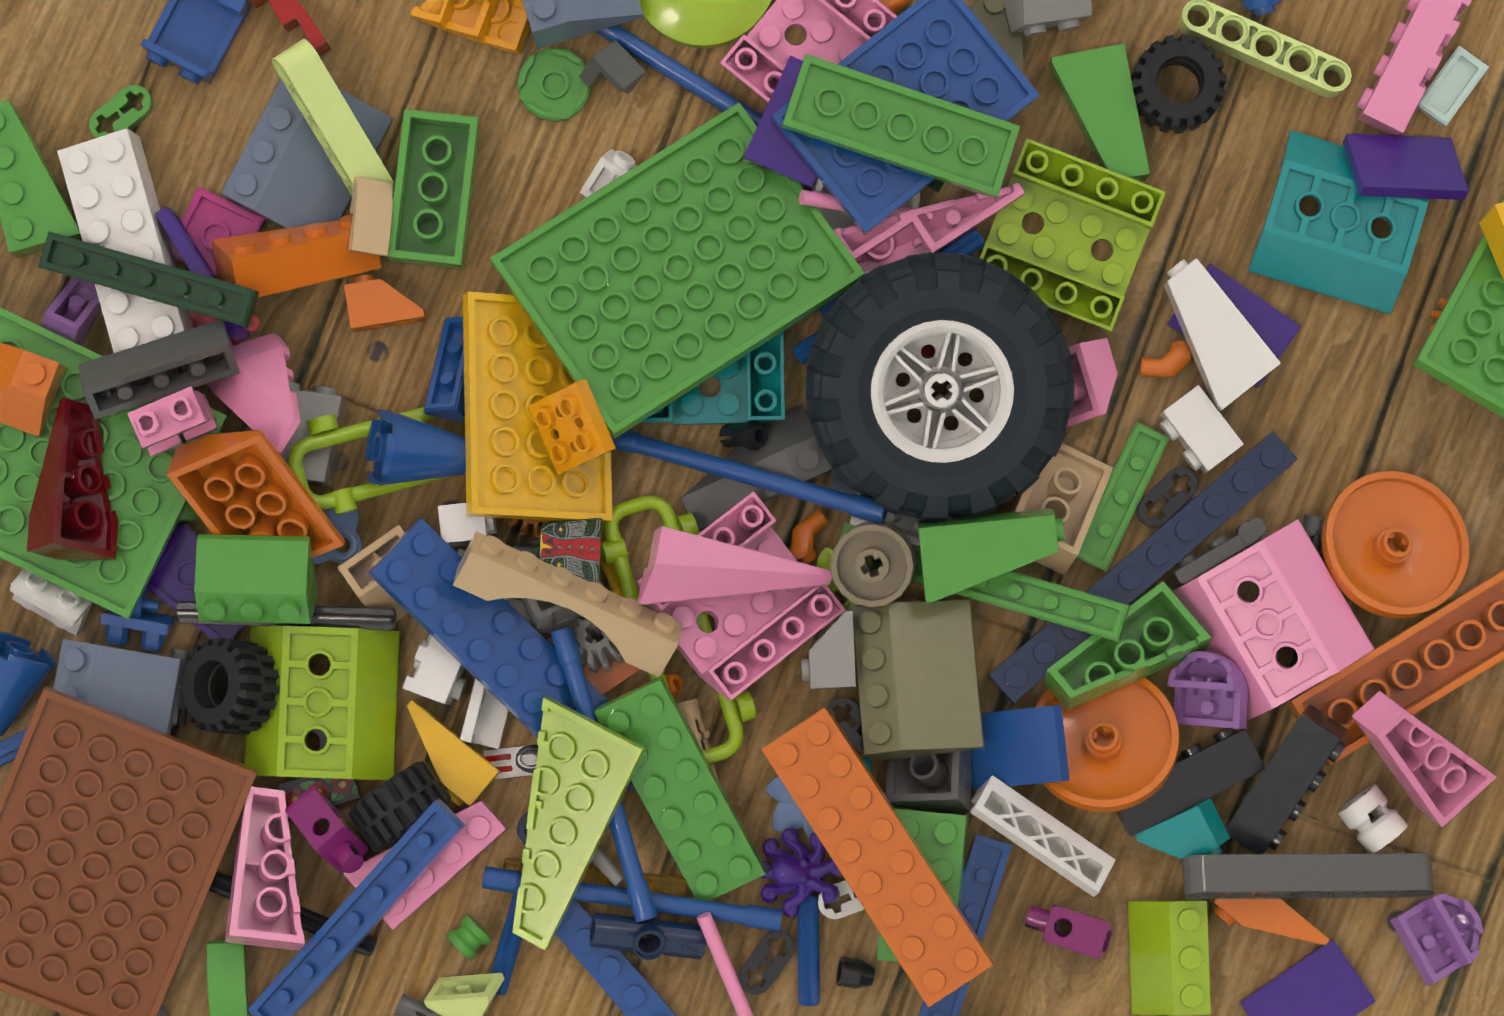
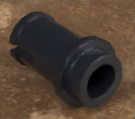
M750 421L746 425L725 424L719 433V437L728 436L732 438L720 440L724 447H746L750 451L759 450L766 444L768 439L766 428L757 421Z

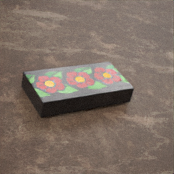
M301 777L278 785L279 790L285 792L286 807L290 806L312 785L335 806L361 798L356 779Z

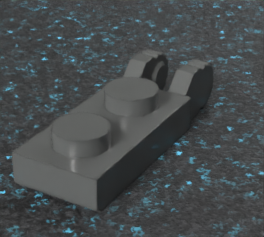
M1259 517L1245 521L1237 527L1235 537L1229 539L1225 533L1208 543L1207 546L1210 551L1197 558L1193 552L1175 564L1178 570L1171 574L1172 579L1177 586L1184 585L1252 545L1259 538L1261 539L1265 535L1264 533L1267 532V526Z

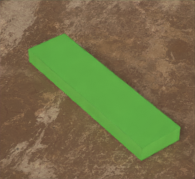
M1135 422L1112 470L1077 559L1099 570L1107 571L1170 439L1169 437Z

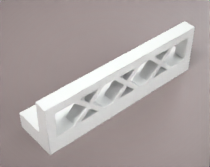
M504 598L531 625V620L522 601ZM476 678L460 740L500 749L509 710Z
M993 775L976 791L971 800L974 804L970 811L971 814L1091 896L1095 897L1099 893L1115 862L1114 858Z

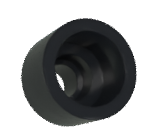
M841 956L837 968L836 984L837 986L854 989L871 986L874 981L875 967L861 959Z

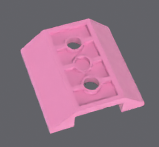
M776 0L747 36L742 35L720 64L769 103L790 55L803 61L805 55L808 54L838 64L898 16L878 0ZM794 26L802 28L807 36L806 40L797 46L789 44L785 39L786 31Z
M754 491L697 535L798 562L772 529L771 525L777 520ZM642 578L637 581L639 587H641ZM827 585L690 599L677 602L652 603L648 605L649 609L658 613H666L682 623L677 649L698 676L729 701L845 611V608ZM700 613L710 614L714 618L715 628L713 632L705 633L698 628L697 617Z
M1299 519L1172 591L1210 635L1211 640L1206 651L1228 658L1243 672L1248 684L1247 721L1288 701L1375 649ZM1252 581L1258 585L1260 591L1257 600L1247 602L1239 596L1238 589L1242 582ZM1289 646L1296 650L1298 661L1294 666L1284 667L1278 662L1277 651L1281 647Z

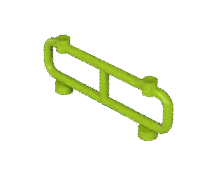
M424 407L398 413L424 423L439 418L426 415L423 412ZM328 414L306 421L310 436L297 441L290 449L287 458L288 466L322 510L334 508L336 515L357 510V501L449 477L387 485L367 483L324 495L314 494L309 488L302 460L305 454L310 451L368 437L372 420L339 428L335 414Z
M655 495L640 496L613 506V521L604 523L606 542L601 543L600 550L603 561L606 565L614 563L624 597L633 598L638 601L639 592L629 564L627 548L619 532L618 525L620 520L645 510H654L661 516L664 527L694 535L699 534L696 520L691 512L676 517L671 505L663 498ZM700 613L697 617L698 628L705 633L713 632L707 613ZM663 671L660 676L663 677V679H664L666 685L668 686V683H667V680H666V677H665V674H664V671ZM649 673L651 681L658 678L657 676ZM748 690L742 691L731 701L716 691L729 730V738L722 745L703 750L709 764L733 756L742 746L744 739L742 722L756 718L755 705Z

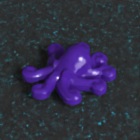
M786 828L781 835L783 845L792 849L794 855L781 849L776 839L769 838L765 840L762 850L764 855L776 860L773 865L769 861H762L767 871L761 878L773 879L776 884L764 885L761 890L763 901L772 903L777 899L778 895L790 894L795 890V894L785 899L782 903L781 909H783V914L787 917H796L799 914V905L810 897L813 890L822 892L823 901L826 903H835L839 899L840 891L838 887L823 881L822 878L829 873H833L836 876H841L842 874L832 858L823 863L826 849L815 832L811 833L809 838L810 845L814 848L812 853L805 844L799 841L798 831L794 828Z

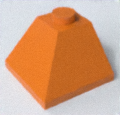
M0 342V423L41 437L67 367L56 361Z

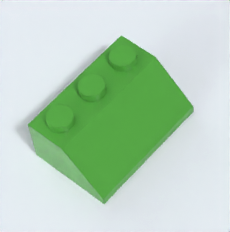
M198 534L194 593L199 621L311 624L318 599V589L310 537Z

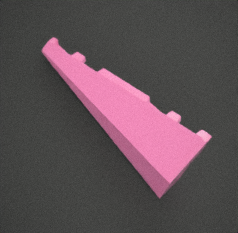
M1019 183L1000 188L996 199L977 193L972 196L956 200L952 199L898 213L897 215L887 217L866 235L863 234L857 225L842 229L838 228L834 231L865 274L880 265L892 263L908 255L939 252L1022 197L1025 192Z
M662 526L654 531L648 567L643 571L637 604L649 605L652 603L724 597L801 587L830 585L833 577L831 570Z

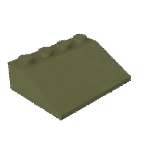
M971 601L890 602L887 605L876 607H852L864 755L874 762L985 748Z

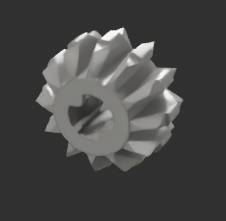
M575 617V623L578 628L573 630L581 654L582 667L588 666L591 671L596 673L601 665H603L605 670L611 672V662L616 660L617 662L624 663L619 650L602 630L588 619L583 620Z

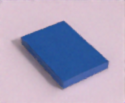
M1061 705L982 713L985 748L971 750L973 790L979 789L992 775L1007 786L1070 780Z

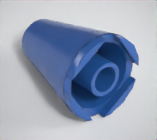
M378 410L376 412L381 418L380 420H372L366 448V460L373 461L374 472L367 471V477L371 484L387 485L458 476L465 473V437L390 410Z
M1 631L0 736H3L53 670L56 661L54 656L41 647L40 652L37 653L29 648L31 641Z

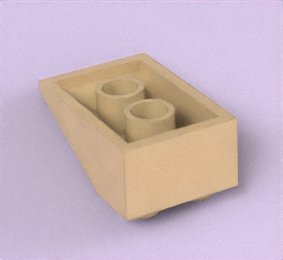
M1062 443L1056 457L1053 456L1040 473V478L1021 496L1018 494L1010 513L1053 508L1055 519H1063L1065 540L1057 541L1058 552L1035 562L1062 575L1067 572L1079 554L1113 467Z

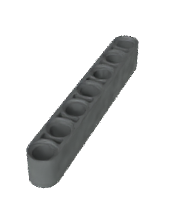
M1424 853L1193 855L1182 858L1185 898L1188 899L1422 897L1434 893L1431 857L1429 854Z

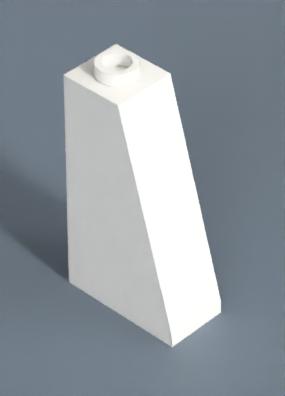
M1196 258L1188 264L1183 259L1167 272L1171 279L1164 284V288L1210 400L1220 412L1281 363L1199 260Z

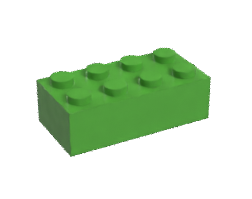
M404 109L392 206L388 256H386L390 262L464 270L481 134V122L478 117Z
M895 809L961 910L969 816ZM879 932L877 960L899 962Z

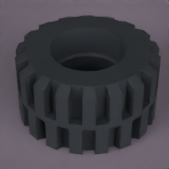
M1181 34L1179 38H1174L1173 35L1166 36L1161 42L1157 40L1150 45L1148 50L1143 52L1133 70L1131 80L1139 117L1144 115L1147 118L1145 123L1151 127L1153 124L1159 126V131L1167 133L1168 130H1174L1175 134H1181L1187 129H1190V132L1198 129L1202 123L1205 124L1212 117L1224 98L1226 92L1224 85L1227 82V76L1222 72L1224 67L1222 59H1216L1214 56L1216 51L1212 46L1207 49L1202 45L1204 43L1203 40L1196 38L1195 41L1189 40V35ZM1171 65H1179L1189 69L1197 78L1199 84L1198 95L1193 101L1185 104L1168 101L1162 96L1157 87L1156 79L1159 72Z
M224 638L208 639L203 641L202 646H197L193 650V657L187 658L185 662L186 670L182 671L181 675L183 686L180 687V695L184 698L182 707L183 710L188 711L187 718L190 722L196 723L197 728L206 730V732L237 735L250 734L251 731H257L261 728V722L267 723L271 717L270 710H274L277 704L275 696L279 694V686H276L279 674L278 670L273 668L275 664L273 657L267 656L268 650L263 646H258V643Z
M421 761L410 765L360 799L352 806L348 816L372 851H382L399 841L435 800L441 799L448 805L451 797L427 761Z

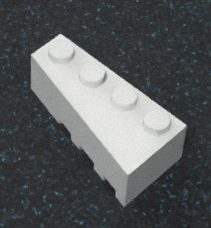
M459 549L458 554L463 557L465 551ZM429 634L428 639L423 640L422 644L419 645L415 655L413 668H416L414 676L413 678L407 676L402 688L437 702L451 705L453 699L460 700L467 680L461 677L465 668Z

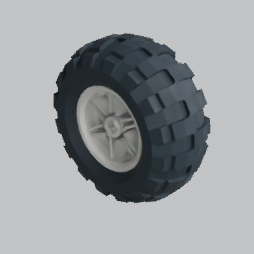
M928 252L908 255L892 263L880 265L860 277L841 297H838L824 316L821 327L814 341H812L806 365L805 396L810 424L818 446L821 448L832 469L850 489H854L862 496L873 498L872 504L883 507L894 515L902 514L918 518L921 521H947L948 516L954 518L972 516L975 518L997 510L999 505L1018 494L1021 496L1040 478V473L1053 456L1056 457L1067 434L1066 427L1071 408H1074L1075 381L1072 374L1071 353L1064 333L1050 312L1049 307L1028 285L1009 271L984 259L960 253ZM932 345L935 348V355L928 359L924 358L921 355L922 347ZM963 352L972 355V362L968 366H961L958 363V356ZM907 373L909 375L910 381L907 386L900 387L896 384L898 374ZM946 380L950 382L946 386L950 391L945 397L942 394H938L936 397L931 395L935 392L932 387L935 381L940 384ZM980 388L983 391L984 397L980 402H973L970 399L969 393L972 389ZM913 408L919 409L922 414L921 419L916 423L910 422L907 418L908 411ZM955 416L958 419V427L955 430L950 431L945 428L944 420L946 417Z

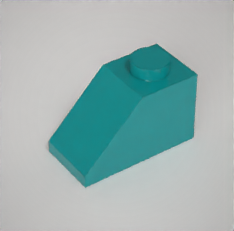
M1211 798L1135 835L1138 842L1180 859L1193 855H1218L1222 852L1220 845L1230 839Z

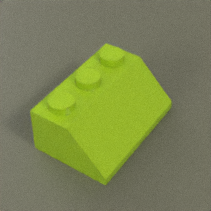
M1207 900L1127 901L1131 1014L1170 1016L1211 1015Z

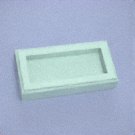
M1459 45L1426 89L1416 108L1445 128L1489 66Z

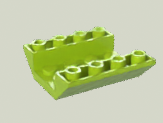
M1026 138L1008 186L1019 183L1025 194L996 214L980 259H984L1009 271L1028 285L1049 308L1112 331L1124 301V295L1166 192ZM1034 213L1041 217L1043 228L1039 233L1028 234L1024 231L1022 219L1027 214ZM1104 240L1111 245L1112 255L1108 260L1098 261L1092 256L1091 247L1094 242Z
M251 626L250 642L263 646L268 650L267 656H272L275 661L273 668L278 670L279 678L276 680V686H279V694L275 696L277 704L274 710H270L271 717L267 723L261 722L259 730L251 731L250 734L245 736L244 765L257 769L256 776L389 780L394 776L400 631L308 626ZM317 654H324L330 660L329 671L321 676L313 674L310 669V661ZM314 729L322 730L327 736V743L320 751L311 750L306 743L308 733Z

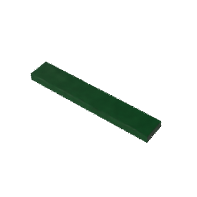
M49 231L38 265L39 268L247 328H249L259 291Z

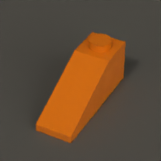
M1281 899L1209 900L1217 906L1213 913L1229 926L1235 921L1238 925L1324 946L1329 942L1325 935Z

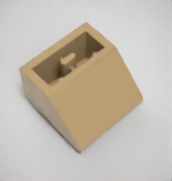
M397 525L337 567L365 607L394 608L397 614V621L409 613L368 572L406 532L401 525Z

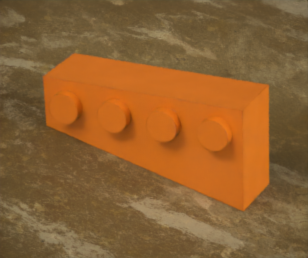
M353 214L343 216L335 221L312 223L211 240L218 280L259 291L258 298L381 268L380 256L348 250Z

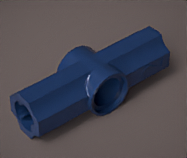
M595 913L592 917L589 939L590 947L632 951L644 960H654L661 955L700 960L704 956L706 940L700 925L663 921L659 916L636 922L634 917ZM646 934H654L653 937L642 938Z

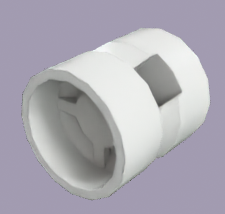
M1372 784L1358 793L1337 812L1338 816L1350 830L1357 829V840L1368 854H1374L1385 847L1408 827V824L1396 809H1388L1386 807L1388 799L1376 784ZM1368 813L1374 816L1372 820H1370Z

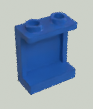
M169 0L149 39H143L140 45L148 52L146 58L163 68H166L168 63L181 69L179 75L198 85L200 80L211 84L252 6L247 0Z

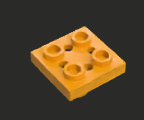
M586 379L577 381L529 405L558 475L616 449Z

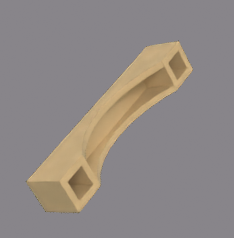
M476 531L458 564L453 586L487 601L503 598H529L551 602L568 608L585 617L602 630L617 647L626 663L657 677H660L679 644L682 623L676 621L672 616L666 613H658L637 604L638 601L635 599L624 598L607 590L599 583L589 582L577 577L566 568L555 567L539 560L530 552L519 551L510 547L494 536H486Z

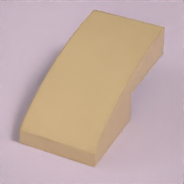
M355 177L349 213L353 214L348 245L349 251L388 256L392 221L393 183Z

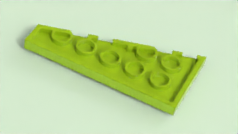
M545 696L542 701L541 711H543L541 730L538 732V754L536 769L533 770L528 808L526 846L522 854L521 884L517 892L512 933L543 950H547L550 947L646 749L560 702Z

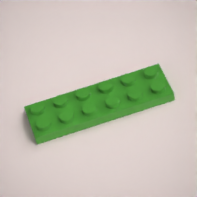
M808 54L804 57L782 124V128L993 199L998 197L1020 129L1019 125Z
M662 676L595 708L594 714L601 725L646 748L631 781L695 899L713 900L766 874L767 869Z

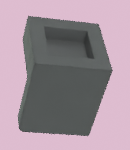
M615 40L592 57L579 78L590 87L605 76L620 92L624 91L628 94L636 87L646 71Z

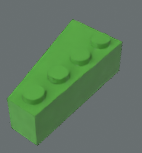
M9 100L0 102V220L9 253L16 258L43 252L48 231L82 241L74 211L42 156L19 110Z
M1162 581L1130 606L1119 643L1091 635L1048 668L1043 682L1065 709L1070 710L1181 662L1189 653L1206 651L1211 637L1164 581Z

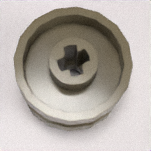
M868 521L856 525L842 536L833 550L830 566L833 581L842 595L855 604L876 607L887 605L903 594L914 578L917 559L914 545L904 531L892 523L884 522L883 524ZM870 556H873L874 560L877 558L881 559L882 565L878 569H872L868 565Z

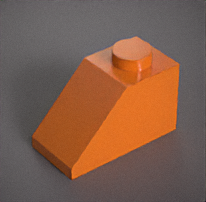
M372 274L353 277L351 284L344 285L350 327L354 333L428 321L427 314L421 307L382 279H374Z

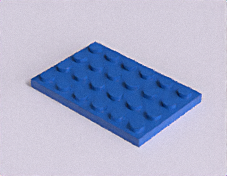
M918 0L838 63V65L1007 122L1040 96L963 0ZM789 103L771 116L773 123L864 235L935 180L934 178L782 128Z

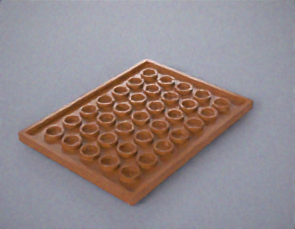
M45 686L0 794V990L66 1016H157L258 770Z

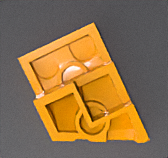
M426 0L420 7L415 6L410 14L419 21L449 33L517 55L521 54L530 30V23L523 0Z

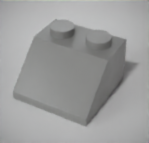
M845 611L809 650L808 659H801L802 682H809L810 690L856 687L853 611Z

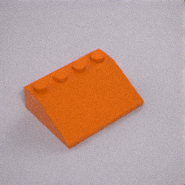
M262 430L208 434L176 448L166 475L212 534L307 536L311 540L313 558L344 545V538Z

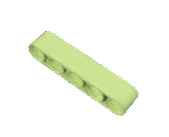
M1191 0L1186 4L1179 16V28L1184 35H1189V38L1193 40L1199 38L1204 41L1203 44L1209 47L1212 46V48L1322 97H1337L1351 82V69L1344 61L1207 0ZM1200 11L1206 18V24L1200 27L1193 26L1188 20V13ZM1224 26L1235 27L1240 34L1239 40L1234 42L1227 41L1222 35V28ZM1262 40L1269 42L1273 47V55L1265 57L1258 54L1255 47L1256 42ZM1295 55L1303 57L1307 62V70L1298 72L1292 69L1289 62L1290 57ZM1332 70L1338 73L1341 78V85L1332 87L1326 84L1323 77L1324 72Z
M303 38L274 57L272 63L350 195L352 196L355 177L393 183L394 195V181L313 46Z

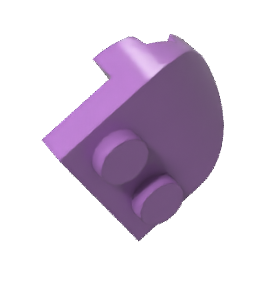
M1196 651L1187 654L1178 667H1174L1171 670L1167 687H1175L1174 713L1177 723L1182 725L1246 729L1248 684L1241 669L1234 662L1217 653Z
M1439 894L1415 903L1390 919L1426 986L1435 984L1459 967L1470 964L1480 952L1477 948L1479 935L1483 933L1482 922L1477 911L1465 899L1459 900L1448 896V894Z

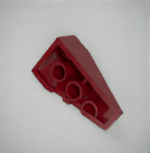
M62 398L59 401L29 514L27 552L66 560L116 559L118 519L116 510L111 511L107 489L111 488L109 476H104L100 457L104 448L98 419H94L88 404L68 398Z

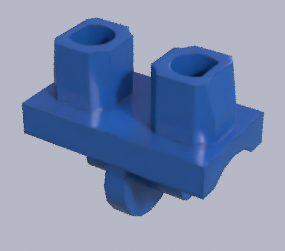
M145 588L131 619H127L107 609V611L102 612L100 623L106 624L107 643L126 645L129 642L130 629L143 631L140 648L159 652L163 648L167 634L174 628L176 616L154 613L159 611L160 602L148 600V589Z

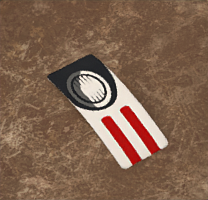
M537 744L484 750V757L501 771L495 779L533 775V770L536 769Z

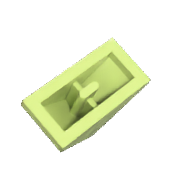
M502 973L439 977L425 998L424 1003L427 1008L441 1016H484L505 978Z

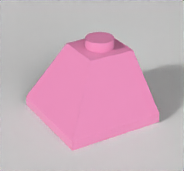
M1107 338L1082 342L1069 347L1075 391L1074 408H1071L1067 427L1106 414L1118 374Z

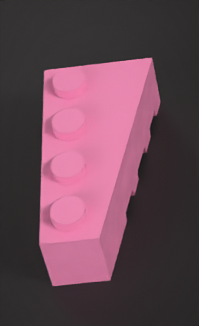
M1472 0L1408 1L1405 8L1411 12L1405 24L1400 21L1398 22L1389 39L1390 42L1394 43L1389 56L1382 54L1373 72L1374 75L1378 76L1373 89L1366 87L1358 101L1357 107L1362 109L1358 120L1388 135L1401 136L1426 90V86H1424L1426 81L1431 79L1442 59L1443 53L1441 51L1443 47L1448 45L1460 24L1459 20H1457L1459 14L1470 5Z
M1381 691L1376 693L1352 715L1415 806L1441 827L1447 824L1497 778L1481 764Z
M251 787L240 813L225 942L296 951H300L305 944L300 918L299 896H297L294 859L292 858L288 814L285 812L287 808L283 790Z
M484 800L455 814L466 825L465 828L383 917L392 930L398 928L508 829L506 824ZM392 848L364 862L356 872H345L343 874L357 888Z

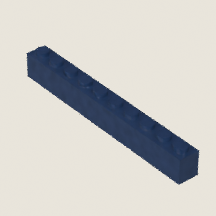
M1272 431L1089 587L1085 593L1129 605L1298 459L1276 433ZM1049 622L987 676L1006 699L1013 704L1045 677L1048 668L1084 642L1091 634Z

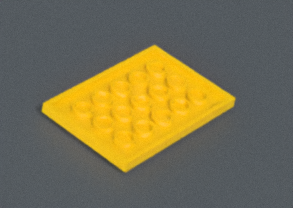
M466 292L463 294L467 516L583 522L580 520H587V523H597V519L598 523L599 520H601V523L613 521L611 451L558 475L529 408V405L575 382L514 295Z

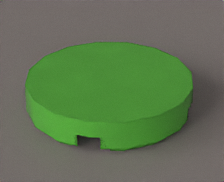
M556 47L547 48L528 57L520 69L517 82L520 99L526 109L540 120L550 122L569 120L580 113L589 101L592 87H588L579 78L586 67L582 59L569 50Z

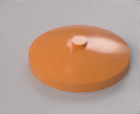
M1382 471L1361 477L1351 483L1336 497L1324 519L1321 544L1325 564L1338 588L1352 602L1376 615L1396 619L1424 615L1449 599L1458 589L1466 574L1469 562V539L1464 521L1453 502L1438 487L1421 477L1398 471Z
M1141 678L1070 710H1066L1049 689L1035 707L1061 705L1070 780L1043 784L1056 797L1074 807L1093 812H1114L1131 808L1154 795L1164 785L1173 771L1179 750L1177 718L1165 695L1146 678Z

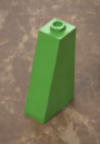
M1118 44L1051 57L1049 62L1050 72L1099 166L1139 182L1146 180L1150 175L1125 45Z
M1051 508L981 515L975 518L972 516L951 518L941 522H918L926 603L937 601L1057 553V541L1065 540L1063 519H1055L1054 510Z

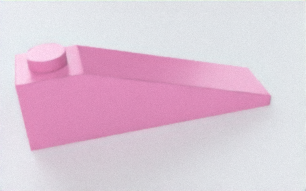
M271 333L234 345L240 373L207 383V385L253 431L262 430L275 449L282 454L300 424L301 419L297 394L290 391L289 383L294 378L293 370L286 367V361L290 358V350L279 335Z

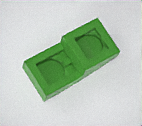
M225 940L207 941V983L210 1016H249L246 982L248 969L245 945L227 943Z

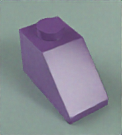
M72 277L44 313L41 327L82 346L101 310L95 284Z

